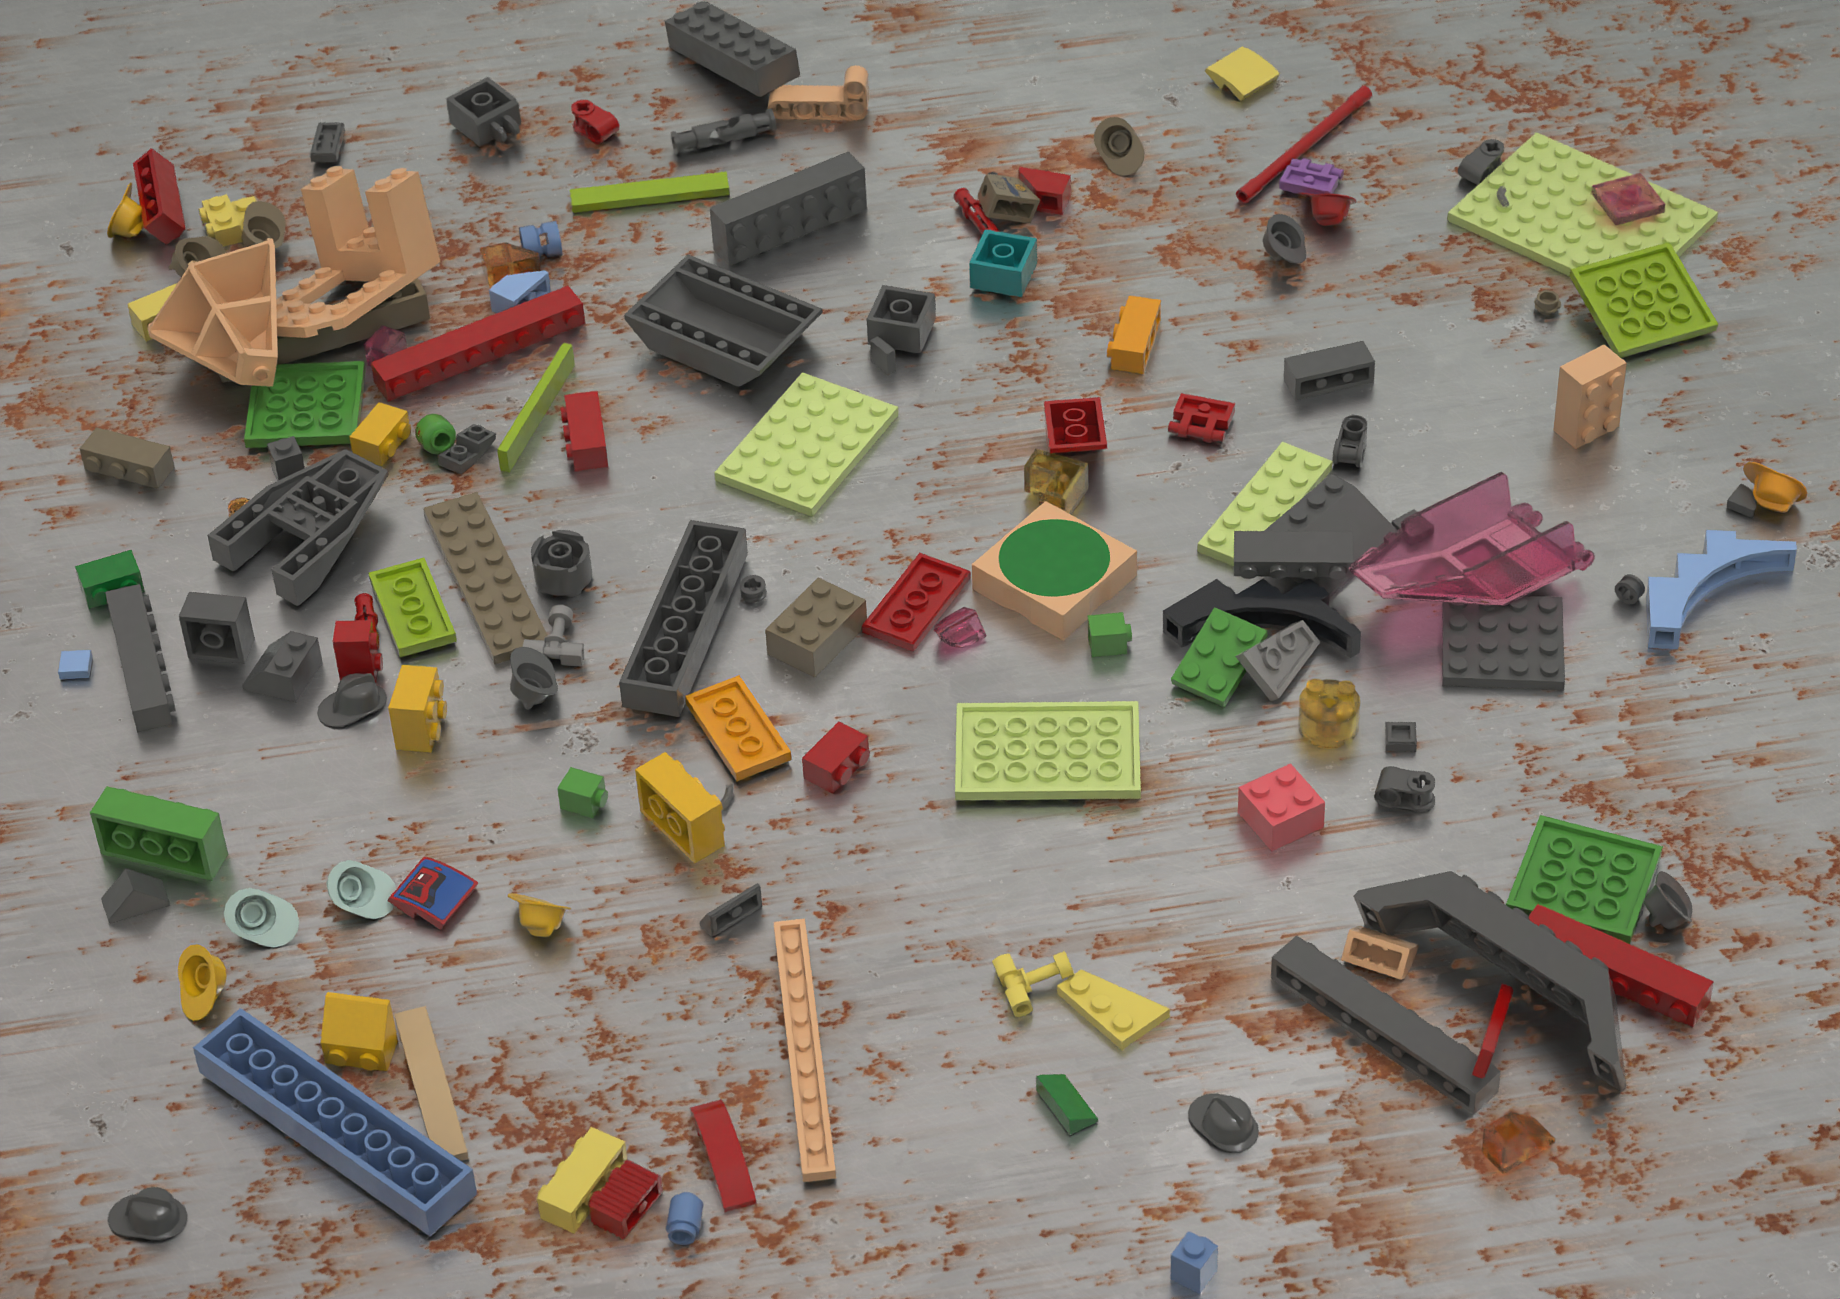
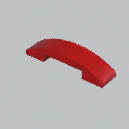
M722 1099L690 1107L698 1136L701 1137L715 1178V1186L724 1212L757 1204L745 1158L733 1123Z

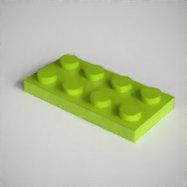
M424 557L368 573L370 583L400 657L457 642L455 630Z

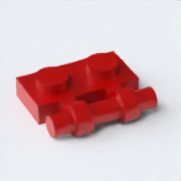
M1181 393L1173 411V420L1181 422L1170 421L1168 432L1176 433L1178 437L1188 438V436L1202 438L1203 442L1208 443L1213 441L1224 442L1226 432L1216 430V428L1228 430L1235 413V403ZM1192 423L1205 425V427L1194 426Z

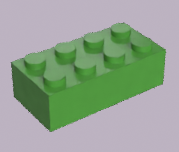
M106 786L90 811L100 853L103 855L213 881L228 856L219 813L210 809L197 808L181 802H172L154 796Z

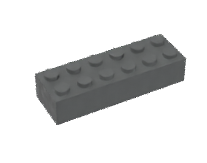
M706 1L697 2L693 7L683 12H678L673 17L664 21L670 48L759 97L801 76L795 48Z
M848 151L710 207L713 250L728 266H731L867 210L865 168Z

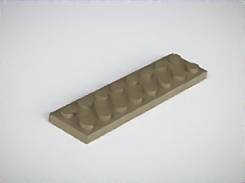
M478 492L424 507V517L494 664L510 660L511 653L514 649L523 647L525 639L544 641L547 633Z

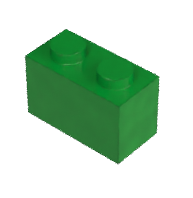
M132 550L75 566L79 585L88 609L108 604L105 594L107 591L140 584L142 593L145 592L141 573Z

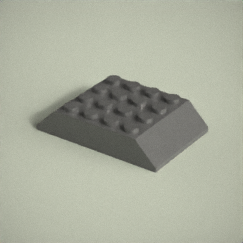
M688 254L624 314V319L649 350L739 387L760 376L823 313V310L820 307Z

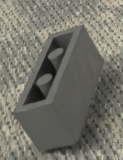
M1364 341L1284 358V381L1295 400L1374 383L1375 360Z

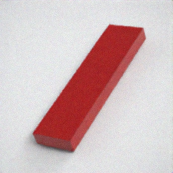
M1501 985L1472 1072L1473 1076L1481 1079L1487 1074L1514 991L1511 986Z

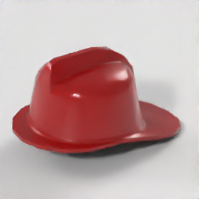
M1299 193V195L1311 199L1312 214L1322 226L1339 225L1347 218L1350 206L1357 202L1355 198L1341 194L1316 195Z

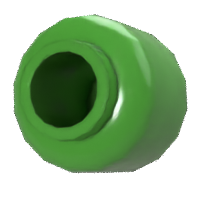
M429 414L417 423L415 436L419 444L426 451L439 455L454 445L456 431L453 425L442 415Z

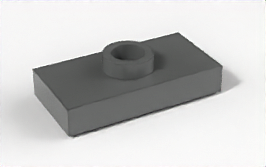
M318 123L310 152L311 162H337L345 133L344 123Z

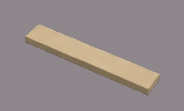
M426 1006L395 1013L396 1025L428 1138L460 1161L469 1159Z

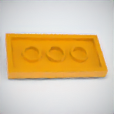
M740 675L685 696L687 707L736 781L792 760L790 749Z

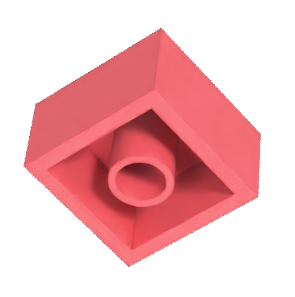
M1291 763L1238 787L1239 815L1271 851L1324 828L1325 801Z

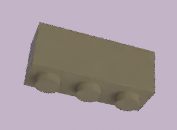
M98 427L95 428L80 447L85 470L157 489L175 467L170 446Z

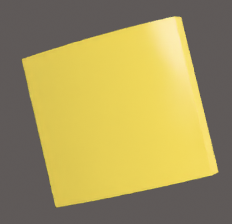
M1240 47L1205 69V73L1220 89L1227 86L1240 101L1274 82L1280 75L1268 61L1245 47Z

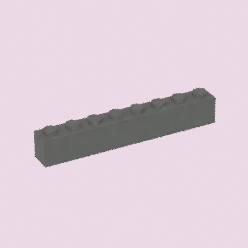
M1296 935L1271 957V979L1471 1114H1476L1499 1092L1501 1071L1493 1063H1490L1487 1074L1483 1079L1473 1076L1472 1072L1478 1056L1471 1052L1466 1045L1459 1044L1447 1036L1440 1028L1432 1026L1420 1018L1416 1012L1405 1008L1393 1000L1389 994L1381 992L1369 984L1365 978L1357 976L1345 968L1338 960L1332 959L1318 950L1314 944L1306 942Z

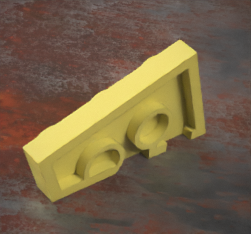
M1082 969L1057 985V994L1120 1050H1123L1170 1017V1008Z

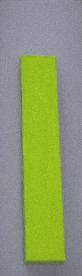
M727 171L570 189L573 213L730 195Z
M563 343L498 447L497 453L501 471L511 472L573 370L575 361L571 344Z

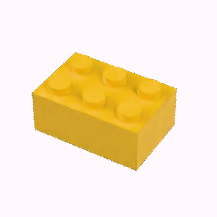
M664 752L635 769L640 812L689 859L697 863L725 846V826L722 822L721 811L723 806L716 795H711L706 791L698 778L690 776L680 761L673 760Z

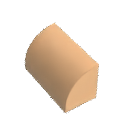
M1356 926L1349 929L1341 960L1402 980L1406 977L1414 962L1419 945L1372 929Z

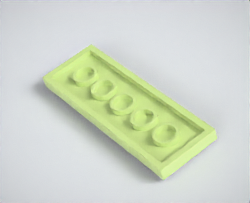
M1282 442L1198 542L1197 552L1234 566V531L1266 530L1326 478L1332 470L1333 461Z

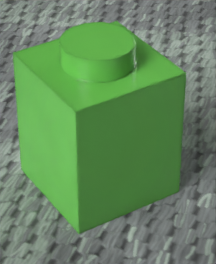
M1123 612L1087 616L1091 657L1127 654V642L1132 641L1131 624H1125Z
M570 767L557 788L560 809L590 818L595 817L598 810L606 805L608 799L604 776Z

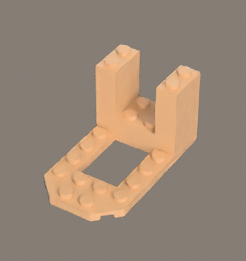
M342 166L328 168L326 170L327 173L311 179L310 184L301 189L321 268L317 269L311 277L299 281V285L293 289L284 291L282 296L276 299L277 336L308 338L318 335V329L332 326L333 331L346 328L440 263L418 171H407L406 168L395 169L390 172L391 175L377 180L374 186L365 191L374 226L370 228L368 227L354 169H342ZM345 280L368 281L363 285L362 289L347 295V299L341 303L325 305L324 302H316L311 304Z

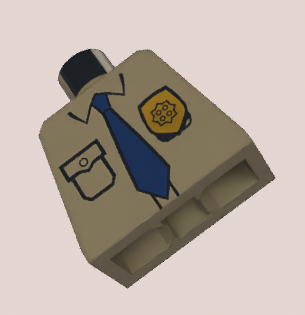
M990 172L985 175L978 192V200L986 216L989 218L1031 223L1040 202L1039 198L1020 179L998 175L996 172Z

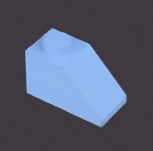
M543 270L506 275L489 289L492 311L499 313L550 293L549 273Z

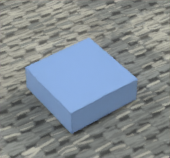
M91 650L61 651L58 669L59 678H90L93 658Z

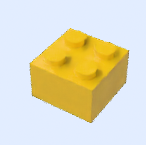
M401 666L388 707L396 750L431 753L434 742L440 739L441 719H445L447 716V702L443 701L442 698L444 682L439 680L437 667Z

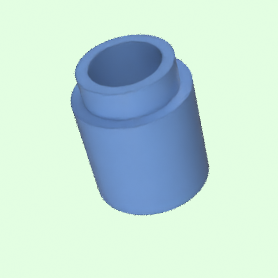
M683 1192L673 1196L670 1200L666 1231L668 1238L673 1243L688 1245L693 1243L699 1235L704 1204L693 1193Z

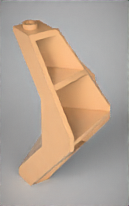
M267 238L262 243L198 262H189L188 268L152 323L148 324L150 338L240 385L273 387L278 359L276 267L273 239Z

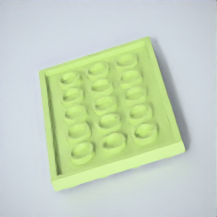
M802 372L714 472L715 481L813 517L899 415L898 406Z
M1138 701L957 703L955 800L1141 799Z

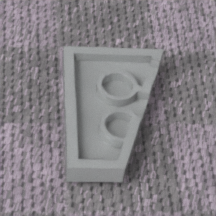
M1301 620L1235 657L1269 700L1273 701L1280 698L1320 644V641L1306 623Z

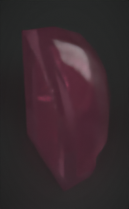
M966 607L948 615L934 627L937 637L951 647L963 648L987 636L976 610Z

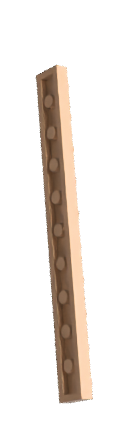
M805 919L777 921L773 923L803 1182L836 1179Z

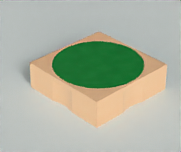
M1045 501L971 564L972 590L1004 608L1020 613L1034 625L1064 641L1088 620V615H1092L1101 604L1112 599L1137 576V550Z

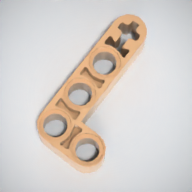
M854 65L849 67L845 72L844 86L782 85L770 92L767 109H772L775 119L861 120L866 117L868 111V72L862 66Z

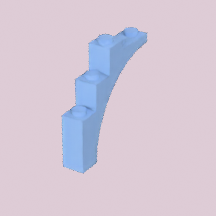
M1706 530L1703 554L1677 553L1675 578L1648 577L1646 593L1648 648L1678 649L1681 629L1687 615L1697 602L1723 584L1753 574L1793 571L1797 552L1796 542L1736 539V531Z

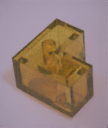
M1035 448L1024 465V492L1038 495L1039 506L1047 501L1072 515L1088 490V463Z

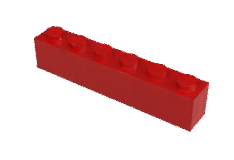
M1537 904L1529 915L1531 922L1538 926L1540 924L1546 925L1556 934V938L1564 943L1566 941L1574 943L1581 949L1582 954L1592 960L1595 957L1601 960L1609 968L1608 972L1613 982L1614 993L1618 996L1630 999L1645 1008L1657 1011L1690 1027L1695 1026L1711 1002L1713 980L1540 904Z

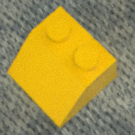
M327 992L321 1033V1047L325 1063L335 1066L364 1068L366 1070L388 1071L398 1043L390 1000Z

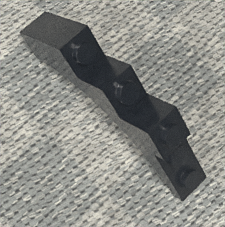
M1264 578L1238 594H1235L1231 587L1215 579L1163 610V632L1180 647L1193 643L1214 607L1260 628L1283 630L1303 620L1318 640L1335 647L1350 658L1360 653L1361 631H1359L1357 626L1349 623L1339 615L1336 609L1329 606L1330 594L1324 587L1319 586L1311 579L1304 581L1284 594Z

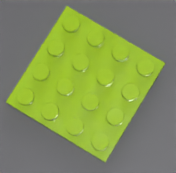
M1670 242L1573 268L1570 271L1569 277L1611 350L1620 358L1717 330L1718 322Z

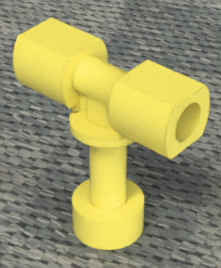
M1065 951L1053 955L1055 962L1025 973L1023 968L1016 969L1010 954H1003L992 960L1002 987L1007 988L1005 993L1015 1017H1022L1033 1011L1027 993L1032 992L1030 985L1060 974L1062 979L1074 975Z

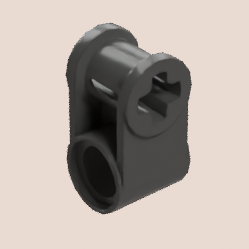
M1496 139L1482 142L1478 148L1465 156L1461 161L1458 175L1479 185L1503 163L1501 155L1504 153V144Z
M1349 415L1343 419L1338 439H1336L1333 449V464L1337 465L1338 462L1355 464L1357 468L1362 467L1367 445V421L1364 417Z
M1395 766L1384 767L1380 773L1374 799L1378 804L1388 808L1395 807L1416 812L1430 811L1435 805V796L1432 793L1435 788V778L1425 771L1400 769ZM1422 780L1425 781V785L1423 786V788H1422ZM1421 795V803L1419 804L1418 798Z

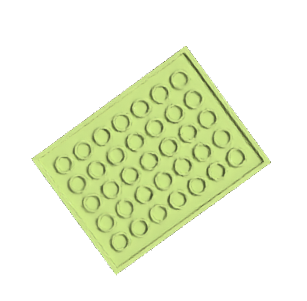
M1537 132L1456 204L1447 215V221L1569 276L1573 268L1667 242L1671 243L1678 257H1680L1718 218V212L1705 205H1701ZM1500 186H1504L1507 190L1505 193L1509 201L1507 207L1502 206L1497 199V191Z

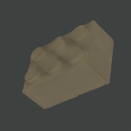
M818 577L765 629L767 655L815 678L862 631V624L867 619L866 600Z

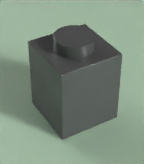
M294 436L267 444L271 468L277 481L305 468L302 452Z

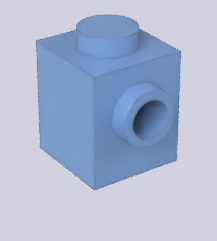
M1188 1231L1171 1254L1170 1279L1201 1294L1218 1270V1245L1206 1237L1198 1236Z

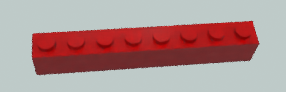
M569 286L562 287L371 362L374 384L388 402L584 325L583 303Z

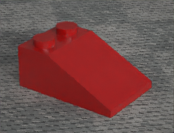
M1100 397L1044 401L1045 432L1050 453L1107 449Z

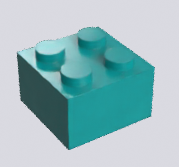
M985 229L969 262L970 288L1022 297L1037 265V238Z

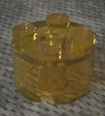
M1309 680L1299 697L1298 730L1302 737L1304 734L1314 746L1333 749L1344 746L1345 741L1350 738L1353 740L1357 736L1360 720V697L1355 690V685L1347 680Z

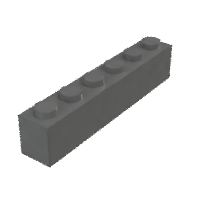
M140 584L107 591L105 594L137 733L172 725L170 712H174L176 709L172 694L166 695L165 693L171 691L168 675H161V672L166 671L163 654H156V652L162 651L158 633L153 635L151 633L157 631L153 614L147 615V612H152L149 594L142 595Z

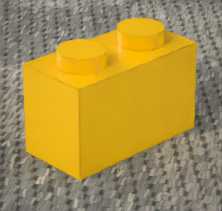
M378 402L350 435L352 453L378 466H383L411 433L408 411Z

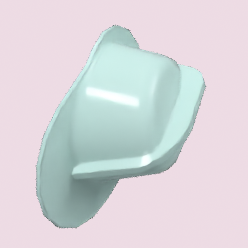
M351 860L339 862L332 868L326 885L329 897L339 908L370 919L384 917L393 910L394 905L388 902V898L396 890V886L389 875L381 870Z
M254 888L241 889L231 895L225 904V923L231 932L239 937L274 948L284 946L298 932L299 918L293 905L283 898Z

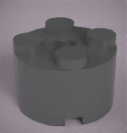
M570 530L553 531V536L545 539L544 536L539 537L531 548L534 579L538 591L552 595H566L570 598L579 596L582 589L589 584L592 578L588 543L584 541L583 536Z

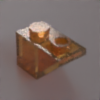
M507 242L479 248L482 269L489 288H492L494 284L498 283L506 275L541 271L539 254L537 252Z
M1509 1112L1484 1127L1482 1153L1504 1174L1554 1144L1556 1138L1534 1117Z

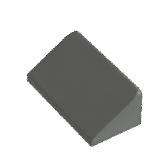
M757 883L710 911L699 922L700 926L713 937L762 907L761 886Z

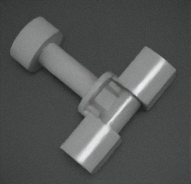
M555 605L551 608L548 618L549 624L553 627L552 633L547 635L544 641L525 639L523 647L535 649L550 659H561V665H583L584 643H570L563 637L564 629H568L572 624L573 611L565 605Z

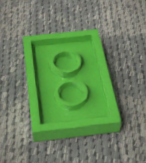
M1214 607L1171 677L1172 684L1225 708L1247 672L1235 656L1267 639V630Z

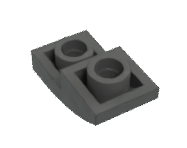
M473 424L457 434L456 445L439 455L438 465L462 474L473 466L489 449L496 439V433L485 429L481 425Z

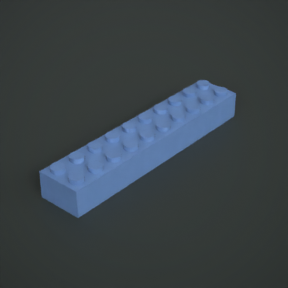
M240 1008L193 1047L199 1073L427 1235L431 1236L477 1195L472 1168Z

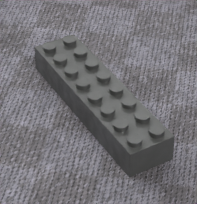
M695 520L689 521L619 681L622 707L680 717L686 703L685 696L691 691L748 555L746 528Z

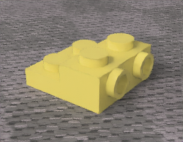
M226 194L201 201L203 207L198 210L201 221L205 224L208 237L219 241L224 247L243 242L244 215L247 206L252 202H256L254 196L230 202Z

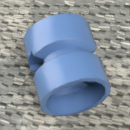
M556 221L541 223L540 228H536L534 225L519 227L525 262L540 259L542 254H545L547 257L562 255L561 239ZM539 236L546 237L547 245L541 246Z

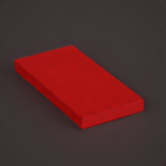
M919 553L862 624V633L914 652L971 579V571Z

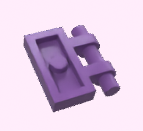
M1292 159L1290 166H1287L1279 181V189L1298 194L1300 192L1316 195L1333 194L1338 186V179L1342 180L1344 170L1335 168L1333 164L1326 163L1325 165L1312 163L1310 159Z

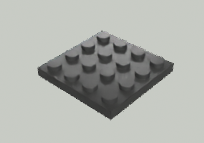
M1443 593V595L1488 598L1484 594ZM1517 596L1503 604L1442 600V686L1564 690L1565 664L1562 597Z

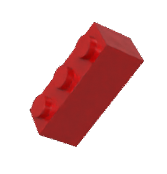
M598 391L564 395L566 406L560 407L562 424L568 423V425H563L565 442L571 441V443L565 444L567 460H573L575 471L608 467Z

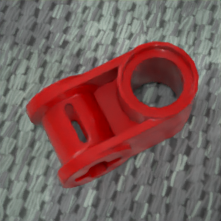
M578 100L572 104L571 111L575 116V121L573 122L574 131L590 139L594 144H601L619 131V122L612 113L603 110L589 100Z

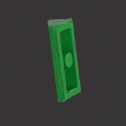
M1043 1074L1036 1076V1091L1069 1135L1098 1122L1097 1116L1065 1074Z

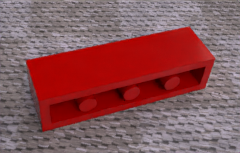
M151 148L133 163L139 203L142 207L143 226L145 230L168 245L172 240L179 238L183 231L186 230L174 164Z

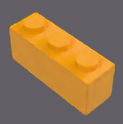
M1129 295L1126 305L1120 308V323H1115L1114 341H1109L1107 357L1111 358L1112 370L1144 374L1161 322V300Z

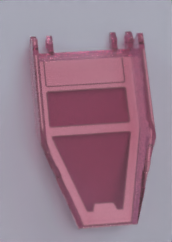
M1499 472L1408 516L1401 522L1399 530L1385 535L1384 542L1378 548L1372 546L1349 566V570L1384 599L1505 606L1577 569L1584 571L1592 565L1595 555L1591 550H1584V545L1579 541L1575 542L1574 528L1568 521H1564L1542 533L1538 531L1535 527L1542 523L1543 514L1538 510L1532 511L1533 508L1529 503L1524 502L1511 506L1508 476L1503 472Z

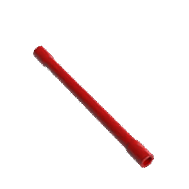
M1361 86L1335 111L1260 174L1250 179L1237 190V199L1244 204L1248 203L1269 182L1284 171L1288 165L1290 166L1292 159H1298L1352 112L1358 110L1372 98V91L1367 86Z

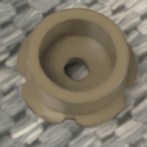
M1551 290L1539 292L1534 300L1535 309L1543 315H1551L1561 307L1558 294Z

